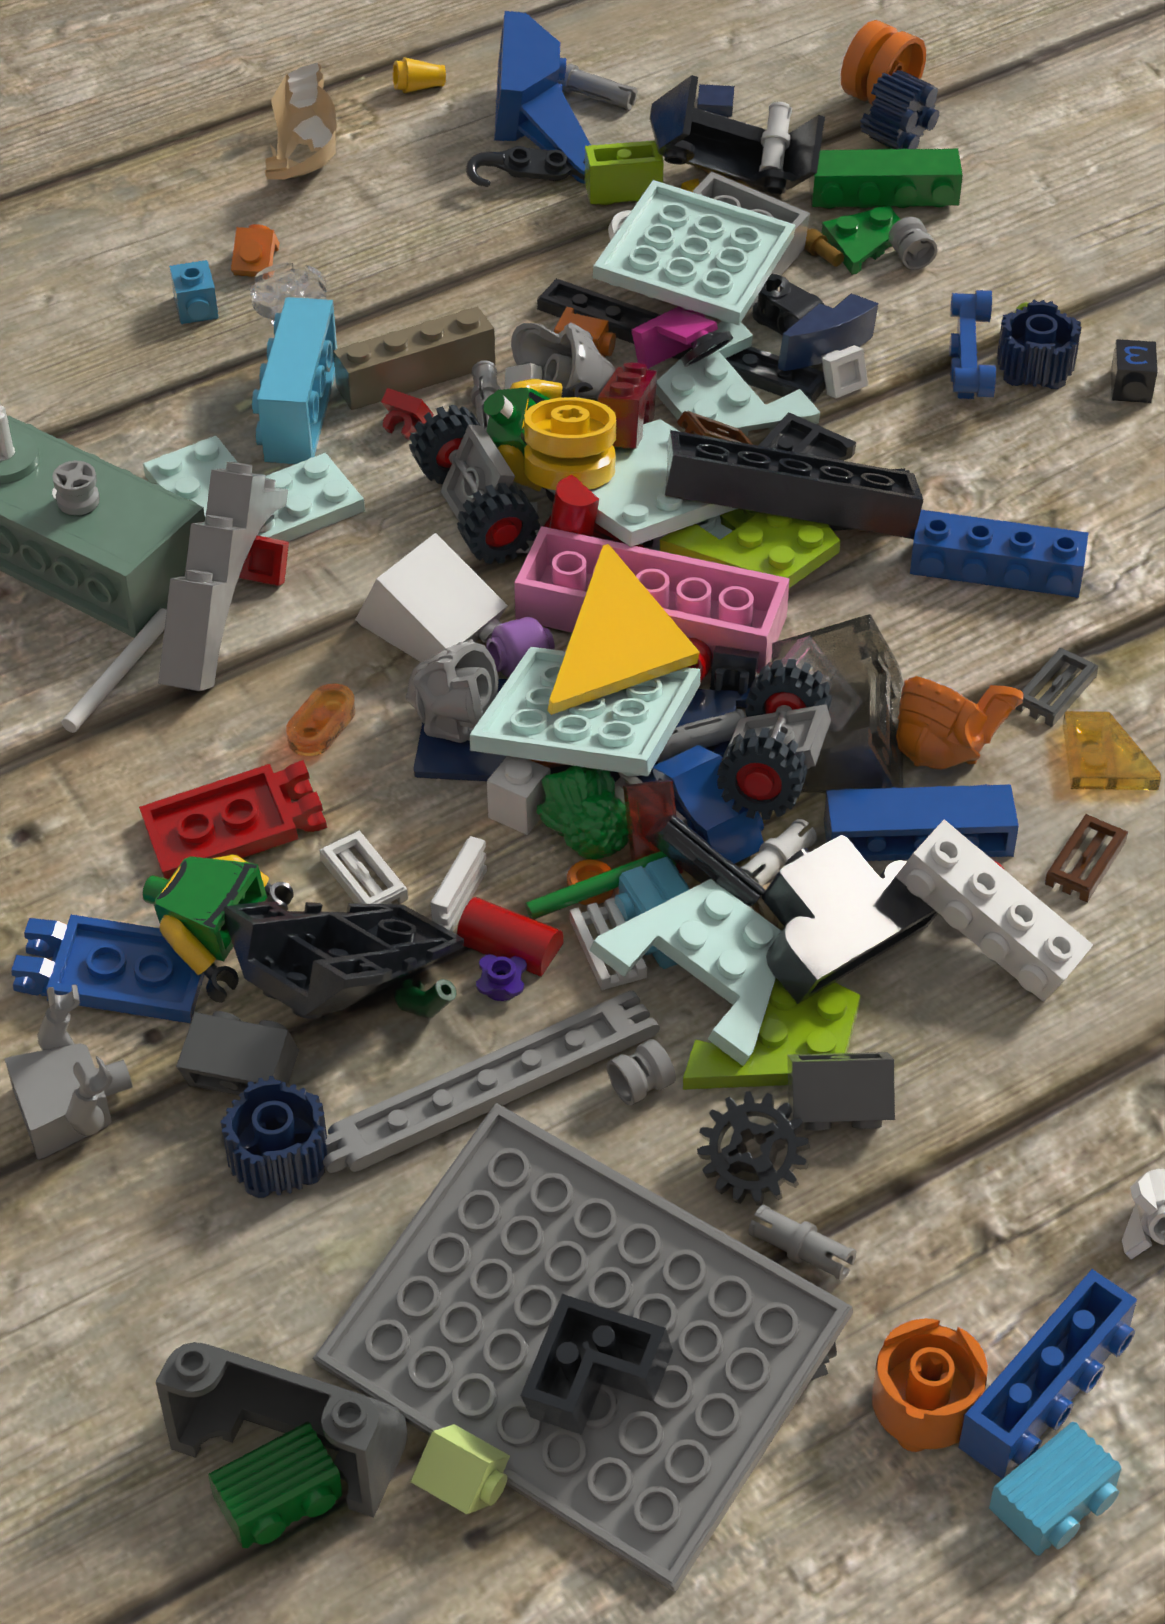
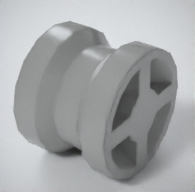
M74 460L65 462L54 470L52 478L54 487L57 490L56 501L58 508L62 512L69 515H82L93 511L98 506L100 497L98 488L95 486L97 477L94 467L84 461Z

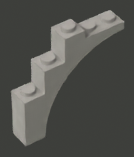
M227 462L226 469L211 470L205 522L191 524L185 576L170 579L158 684L197 691L214 687L226 618L244 561L264 523L276 510L285 507L287 503L288 489L276 488V480L265 478L266 475L252 473V465Z

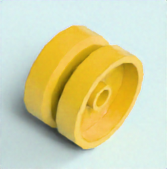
M563 397L541 401L526 411L524 414V436L527 445L524 448L525 476L532 483L545 489L556 490L558 482L571 474L589 490L610 482L615 475L616 455L612 444L616 440L615 412L607 405L590 399Z

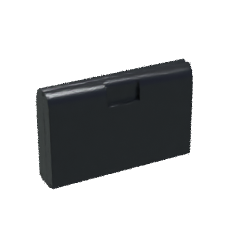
M674 814L658 819L644 837L701 884L712 879L749 907L754 905L765 891V888L733 862L727 860L714 850L706 840Z

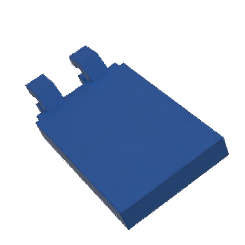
M72 914L67 925L55 920L29 918L24 931L25 939H28L26 953L41 957L16 955L11 969L12 976H15L13 983L14 991L36 996L41 994V996H46L48 1001L47 989L49 987H54L56 995H66L72 991L71 985H77L80 1000L78 1006L191 1024L205 974L197 975L162 936L160 928Z

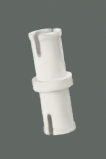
M773 102L769 105L767 129L762 133L761 144L764 146L759 172L767 169L783 171L785 150L790 146L791 137L788 134L790 115L792 114V107H789L790 105L785 102Z
M802 819L795 820L777 838L766 840L760 846L759 853L745 866L740 867V869L750 877L755 876L753 880L761 886L766 885L778 874L792 855L803 848L812 846L816 842L817 835L814 828L812 827L803 836L799 837V832L809 823Z

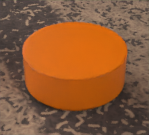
M586 859L579 861L571 866L567 873V887L612 869L606 863L599 860ZM614 889L579 903L583 905L601 904L611 897Z

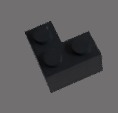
M562 1294L520 1395L530 1417L582 1435L602 1384L654 1402L673 1353L665 1327Z

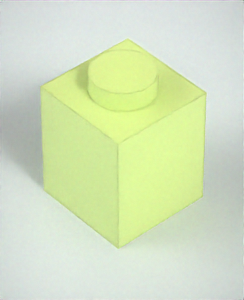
M454 1424L432 1431L411 1483L461 1512L470 1514L489 1505L492 1506L499 1499L507 1483V1475L503 1472L510 1455Z

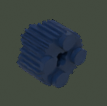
M898 70L896 73L893 72L892 76L883 73L882 77L878 78L877 83L873 85L871 93L876 98L872 101L873 105L869 109L870 114L864 113L863 118L860 120L862 123L860 126L862 128L861 132L869 135V138L892 149H917L920 137L924 135V130L931 131L938 121L940 112L934 109L938 88L902 70Z
M1033 300L1027 304V307H1023V310L1016 309V313L1010 312L1008 315H1003L997 352V364L1000 365V370H1004L1003 380L1012 386L1028 385L1029 383L1034 387L1040 384L1042 387L1046 386L1050 389H1059L1065 386L1067 377L1071 376L1072 371L1075 370L1082 329L1081 321H1077L1072 317L1067 318V313L1061 314L1060 310H1057L1058 306L1053 304V301L1046 303L1045 300L1040 302Z
M269 1076L267 1081H264L262 1077L258 1078V1083L256 1084L252 1081L248 1082V1087L244 1090V1093L239 1094L240 1100L232 1101V1108L226 1109L227 1115L221 1120L227 1163L231 1169L232 1176L237 1177L239 1184L244 1182L247 1194L257 1198H265L273 1191L276 1192L277 1196L281 1195L284 1190L290 1194L292 1193V1188L296 1187L301 1190L303 1189L302 1184L313 1185L319 1182L325 1173L323 1159L328 1155L325 1115L323 1104L320 1103L318 1094H310L306 1092L305 1088L297 1090L295 1084L286 1087L285 1082L275 1080L274 1076Z

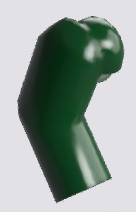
M406 977L400 980L398 989L394 992L395 1002L401 1010L427 1019L437 1015L457 995L455 986L449 980L440 979L431 988L424 991V985L420 980L416 982V985H412L413 977Z

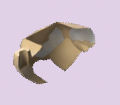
M318 63L300 67L286 74L271 100L278 128V146L276 153L275 148L271 145L273 157L265 158L267 169L265 174L267 179L285 180L306 175L325 166L336 153L337 121L335 105L329 94L323 89L324 77L321 73L322 67ZM298 144L308 145L311 152H316L302 163L288 159Z

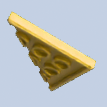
M609 544L602 546L553 687L547 710L551 715L686 668L698 662L700 654L698 649Z

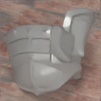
M523 323L517 326L512 334L511 348L517 365L532 363L542 367V380L562 383V388H569L581 382L591 384L593 390L578 392L579 398L598 402L599 394L615 372L611 362L598 352L591 334L573 323L564 326V330L559 334L548 330L540 324Z
M469 640L464 643L458 642V644L446 648L434 655L432 659L422 661L413 669L408 681L406 700L417 710L421 721L425 724L424 732L426 735L458 743L470 740V733L497 696L498 675L495 661L485 645Z

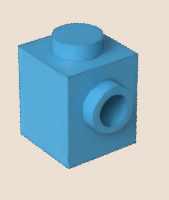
M208 260L169 266L173 295L180 323L187 324L218 319L215 286Z

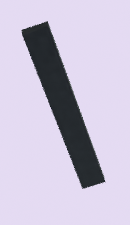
M557 278L537 298V310L561 318L566 307L574 308L575 314L609 321V332L615 333L616 338L634 344L632 329L660 316V314ZM692 347L672 358L680 360ZM754 347L746 348L725 358L748 385L781 397L800 389L814 404L826 388L823 371L811 367L788 371L778 369L779 356Z

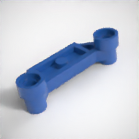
M976 290L975 294L952 293L950 316L958 317L957 333H951L949 357H956L951 359L950 382H953V392H957L960 399H974V393H977V397L993 398L995 394L996 365L977 366L976 322H990L992 291Z

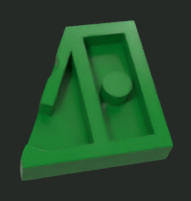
M890 205L876 207L869 211L822 222L821 233L827 237L830 245L844 254L842 263L851 275H854L861 271L862 263L869 257L876 260L885 253L887 248L892 247L889 242V232L900 218Z

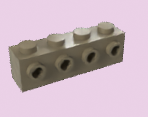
M477 306L333 350L336 388L350 409L355 410L380 402L387 388L406 394L471 374L472 367L479 361H490L496 366L494 327Z

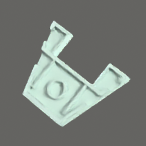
M721 321L717 325L718 330L714 332L723 333L730 331L733 336L732 341L692 365L685 367L680 359L656 383V395L677 420L684 411H690L738 428L746 437L748 436V431L768 428L772 431L788 412L812 423H819L820 411L800 389L769 404H764L725 359L752 346L753 335L742 322L736 325Z
M709 879L599 935L593 941L589 951L623 977L654 946L730 1002L733 1006L715 1026L707 1040L742 1066L746 1064L753 1053L776 977L767 965L766 955L769 947L781 933L780 929L715 881Z

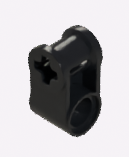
M771 274L758 294V302L753 306L752 316L759 324L767 326L783 336L784 332L819 303L825 304L819 297L792 284L783 276Z

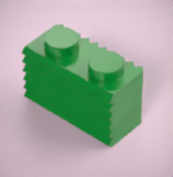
M310 1422L292 1429L208 1474L212 1496L242 1548H249L252 1543L267 1544L272 1542L293 1521H299L302 1516L317 1517L322 1515L343 1495L338 1468L328 1455L326 1448L323 1447Z

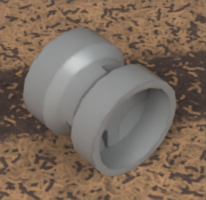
M905 217L896 222L890 229L889 242L895 251L899 253V258L907 268L912 270L924 268L936 257L938 251L937 244L930 234L927 233L926 227L919 218Z
M654 1039L638 1045L634 1054L630 1056L621 1054L607 1063L608 1076L614 1090L621 1100L630 1106L645 1099L647 1092L653 1088L662 1090L672 1085L676 1080L675 1070L670 1057L661 1044Z

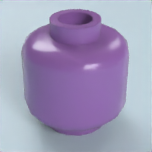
M524 617L501 623L494 628L491 638L486 643V648L495 661L497 672H501L508 678L530 647L553 650L555 648L550 630L543 628L538 620L532 617Z

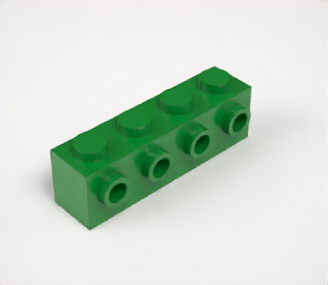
M958 149L820 150L817 174L809 178L812 207L827 209L835 207L871 208L873 206L889 205L899 208L909 206H959L963 172Z

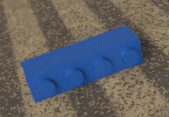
M1011 784L826 790L824 811L826 843L838 836H845L866 861L908 860L943 820H946L988 857H1014L1019 824Z

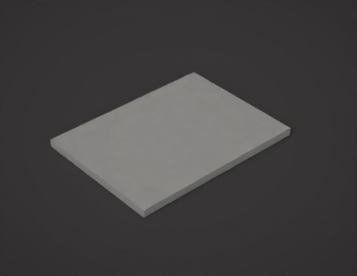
M495 1103L313 1359L318 1366L365 1396L385 1402L399 1409L404 1415L406 1422L428 1436L431 1435L432 1431L455 1424L510 1455V1458L503 1473L507 1475L506 1485L676 1593L852 1316L853 1308L846 1302L500 1104ZM562 1294L665 1327L673 1349L654 1402L602 1384L582 1435L531 1418L520 1396Z

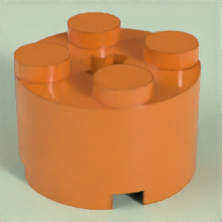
M929 1318L908 1321L889 1333L878 1354L872 1390L873 1409L880 1424L890 1435L898 1440L902 1448L911 1452L945 1448L960 1442L964 1416L985 1392L987 1383V1359L976 1339L958 1326L957 1331L948 1327L940 1326V1320Z

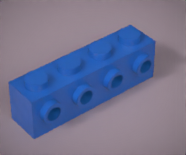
M921 510L913 541L910 574L1079 598L1089 533Z
M1091 1269L966 1412L958 1448L1001 1479L1005 1478L1016 1465H1020L1040 1449L1042 1440L1039 1438L1049 1427L1055 1431L1058 1430L1068 1418L1074 1406V1403L1071 1401L1077 1393L1082 1390L1087 1394L1094 1388L1104 1372L1105 1366L1102 1364L1112 1353L1119 1357L1129 1346L1135 1334V1330L1130 1325L1137 1299Z

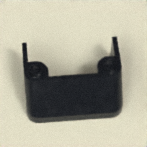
M691 75L652 103L650 123L657 150L660 155L664 156V160L670 164H689L762 186L764 191L771 194H783L785 190L791 189L817 174L825 122L824 116L817 115L788 133L791 139L790 146L785 150L783 171L767 169L759 172L764 146L761 144L762 133L766 129L695 108L697 76Z

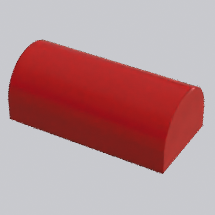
M572 474L560 480L556 486L550 528L593 537L599 498Z
M474 897L468 902L460 917L457 928V935L464 938L463 946L486 955L492 954L496 957H520L526 961V971L541 977L564 944L562 930L478 897Z

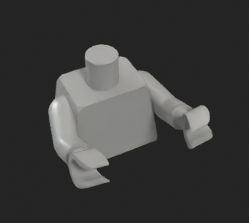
M71 985L72 991L66 995H56L54 987L47 989L49 1008L45 1013L37 1034L38 1044L42 1051L4 1058L12 1089L38 1160L108 1127L112 1121L106 1096L133 1088L124 1060L105 1065L102 1059L96 1056L99 1068H95L88 1047L81 1043L75 1044L67 1032L71 1017L69 1011L75 1009L80 1003L77 985Z

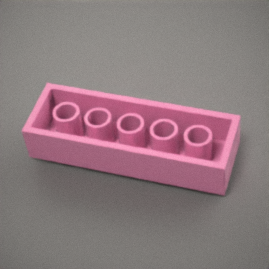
M541 526L514 582L516 620L532 617L538 620L542 626L573 632L602 546L609 544L687 637L697 638L705 642L710 648L712 655L716 646L760 652L757 673H760L764 666L769 665L787 617L790 578L638 546L630 547L624 543Z

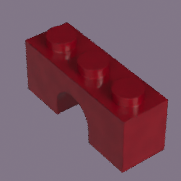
M630 362L624 363L623 367H617L598 396V402L607 405L615 412L616 440L612 444L614 447L636 449L642 440L643 424L652 422L654 419L657 370H647V365Z

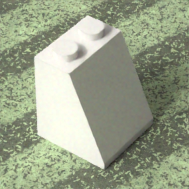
M435 532L376 578L355 620L364 628L422 662L432 659L434 655L458 644V642L464 643L469 640L476 642L479 639L484 643L491 638L494 628L501 624L499 619L508 605Z

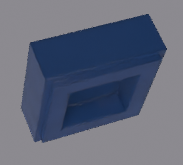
M699 84L697 108L724 117H732L735 86Z

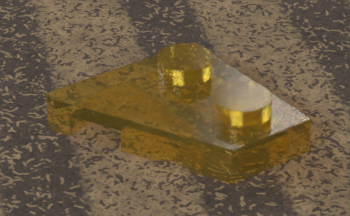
M1065 711L1063 731L1071 789L1159 790L1161 773L1110 712Z

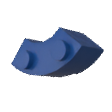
M697 745L653 766L652 770L664 801L685 817L688 827L706 840L714 850L734 864L759 852L760 846L764 843L761 831L764 830V823L759 812H756L754 819L746 817L747 808L742 807L739 813L732 809L735 800L731 799L725 802L721 797L724 789H718L717 781L719 776L717 772L723 758L722 756Z

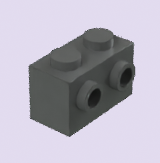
M215 1011L213 1015L195 1012L176 1067L189 1086L239 1096L248 1087V1082L252 1081L256 1084L258 1083V1078L261 1077L264 1081H267L269 1076H274L275 1080L285 1082L287 1087L299 1048L288 1029L277 1022L261 1020L259 1024L241 1021L237 1016L223 1011Z
M888 1052L787 1055L788 1104L792 1108L790 1118L792 1120L801 1118L805 1126L804 1130L831 1129V1122L851 1121L852 1127L857 1129H876L882 1127V1120H895L894 1059Z

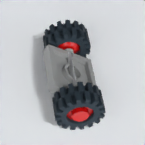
M449 405L448 412L442 406L436 408L437 415L432 417L430 412L424 415L427 422L423 424L418 421L414 426L418 433H411L409 439L412 444H409V448L426 477L430 481L435 479L437 484H443L441 493L458 519V530L470 551L478 560L484 559L485 563L492 564L494 558L498 564L504 563L506 555H509L511 559L518 557L516 551L521 548L525 552L529 548L526 541L535 540L537 534L534 530H540V523L538 521L539 516L525 493L519 490L516 485H513L514 473L485 428L480 425L475 415L469 412L467 408L462 406L459 410L456 405Z
M781 659L773 662L771 669L766 665L761 669L760 674L756 675L745 703L747 704L745 710L746 717L739 719L718 768L717 775L719 778L717 786L718 789H724L721 797L725 802L734 799L732 809L739 813L742 807L747 808L746 817L754 819L757 811L761 812L762 820H770L773 810L776 816L780 817L785 815L787 808L791 810L795 806L805 781L807 769L816 765L831 722L829 708L832 702V695H828L830 691L828 681L820 684L823 674L817 670L811 675L809 673L811 665L804 662L802 669L796 668L797 659H788L786 667H783Z

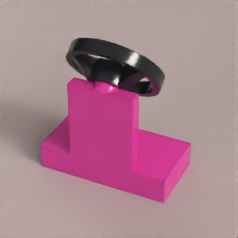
M680 306L632 329L637 362L647 365V369L691 347L692 350L684 355L681 361L685 367L692 365L724 347L733 340V336L730 331L723 333L714 332L718 330L717 322L705 318V314L687 310Z

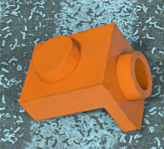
M252 224L248 228L236 227L231 264L233 275L271 278L274 251H279L280 244L274 230L260 224Z

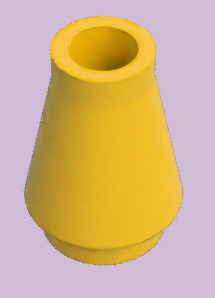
M403 57L402 61H395L393 64V85L395 90H403V93H409L436 86H445L446 69L444 65H436Z

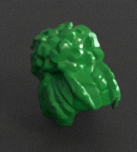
M571 765L565 771L548 774L542 779L546 802L537 805L536 813L547 827L564 837L566 845L575 850L578 855L586 859L599 860L612 856L629 842L628 836L632 834L633 828L631 827L630 817L627 815V806L621 803L619 798L615 797V781L610 771Z

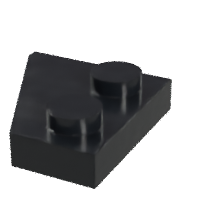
M788 412L758 446L844 461L852 458L855 454L856 442Z

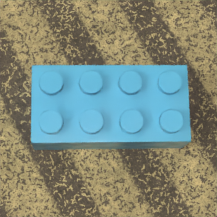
M286 297L282 313L275 314V337L268 339V362L261 364L259 376L260 389H254L252 397V411L254 414H259L260 420L257 422L256 443L263 446L264 462L297 464L315 457L335 379L333 350L337 349L333 300Z

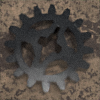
M751 1091L745 1092L744 1104L738 1106L729 1096L725 1099L728 1109L726 1113L721 1114L713 1109L709 1112L715 1126L713 1128H700V1135L709 1141V1145L697 1148V1153L701 1159L712 1161L702 1171L706 1178L720 1176L715 1185L716 1190L720 1194L728 1191L730 1187L734 1188L733 1199L736 1203L741 1204L746 1194L749 1193L752 1194L756 1205L760 1206L763 1204L764 1193L769 1191L777 1200L782 1199V1191L779 1186L785 1182L796 1188L799 1183L792 1173L795 1168L807 1169L809 1165L805 1158L798 1155V1152L810 1148L808 1138L796 1137L805 1128L802 1119L798 1118L788 1121L792 1113L791 1105L786 1102L776 1110L774 1108V1098L769 1093L764 1096L761 1103H756ZM748 1117H764L774 1122L763 1126L750 1122ZM732 1126L734 1132L730 1144L722 1148L720 1153L722 1139L727 1130ZM751 1139H755L759 1145L762 1144L760 1146L762 1155L757 1158H753L747 1152L748 1149L745 1143ZM788 1144L786 1158L781 1167L776 1171L774 1163L777 1153L786 1148L785 1145ZM743 1170L758 1175L760 1180L747 1181L737 1178L731 1173L736 1174Z

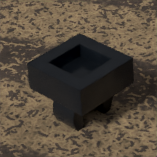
M716 646L713 652L710 689L718 691L732 690L738 691L739 694H745L751 688L757 675L760 652Z

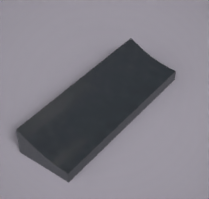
M670 430L667 443L665 496L914 539L924 500L914 473Z

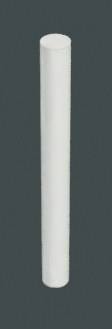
M161 608L64 717L61 723L67 731L75 733L160 636L165 629L166 609Z

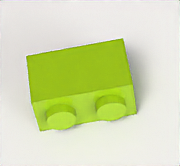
M655 140L585 146V186L590 204L610 205L615 202H638L653 180L663 183L664 160L663 156L658 153Z

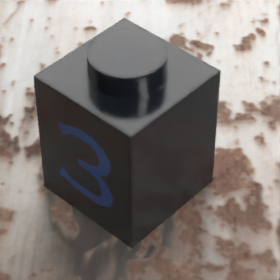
M1116 339L1111 365V395L1113 401L1152 403L1158 372L1156 342Z

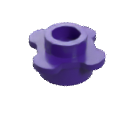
M492 954L485 955L480 959L479 967L482 970V975L476 981V988L481 994L487 995L496 1001H507L523 992L524 983L521 981V975L527 969L524 959L517 956L512 958L496 957Z

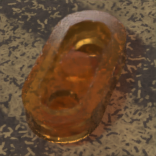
M336 683L318 687L287 723L286 733L289 748L301 756H316L325 752L355 716V698L352 690L345 685Z

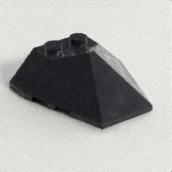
M255 902L224 906L223 910L225 912L224 921L244 979L262 989L265 996L281 1001L292 1008V1012L295 1015L307 1019L320 1018L322 1013L344 1010L460 950L464 944V938L404 904L348 903L347 912H322L323 905L321 903L306 902L304 911H285L279 907L280 904L278 902Z

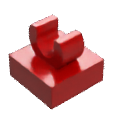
M390 388L386 389L381 403L389 411L383 419L384 429L392 434L396 424L403 421L405 424L401 434L408 440H410L411 433H416L414 426L418 421L423 424L427 422L424 415L429 412L432 417L434 415L422 399Z
M257 535L244 561L239 578L276 586L285 583L289 542Z

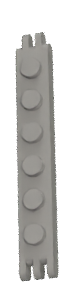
M634 991L625 992L332 1124L328 1129L329 1135H327L326 1139L328 1155L323 1159V1164L330 1173L337 1172L346 1167H349L352 1172L360 1171L489 1112L495 1103L503 1106L652 1038L659 1032L660 1026L654 1018H649L650 1012L645 1005L639 1004L640 999Z

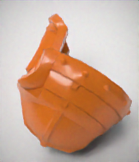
M918 676L909 678L904 681L901 692L898 716L899 725L896 734L898 749L910 758L917 767L927 766L942 770L963 762L976 764L981 756L979 752L983 746L990 743L1000 725L1017 706L1023 703L1024 694L1021 690L1013 687L990 685L976 704L951 688Z

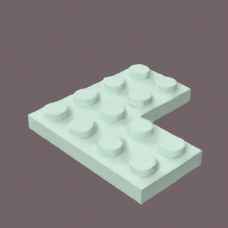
M213 436L145 462L143 467L145 477L149 482L160 485L187 500L196 502L204 508L206 518L211 470L226 469L227 462H238L217 436ZM326 453L320 454L265 476V478L276 480V488L288 489L286 506L276 510L259 531L258 536L290 542L364 512V498Z

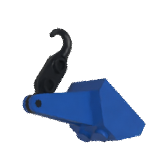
M504 11L498 58L494 141H517L526 136L540 149L515 146L500 152H480L468 160L466 165L467 176L473 183L489 187L490 181L480 177L477 174V168L490 166L502 169L516 178L526 177L560 181L572 175L578 182L585 184V146H590L591 144L562 92V84H558V80H565L566 58H560L561 42L527 13Z

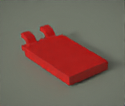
M304 760L295 762L284 770L275 773L271 765L267 764L140 806L139 809L163 877L170 879L181 862L190 856L211 859L227 855H237L244 858L299 839L296 829L315 832L328 828L322 813V803L317 791L313 792L309 782V772Z

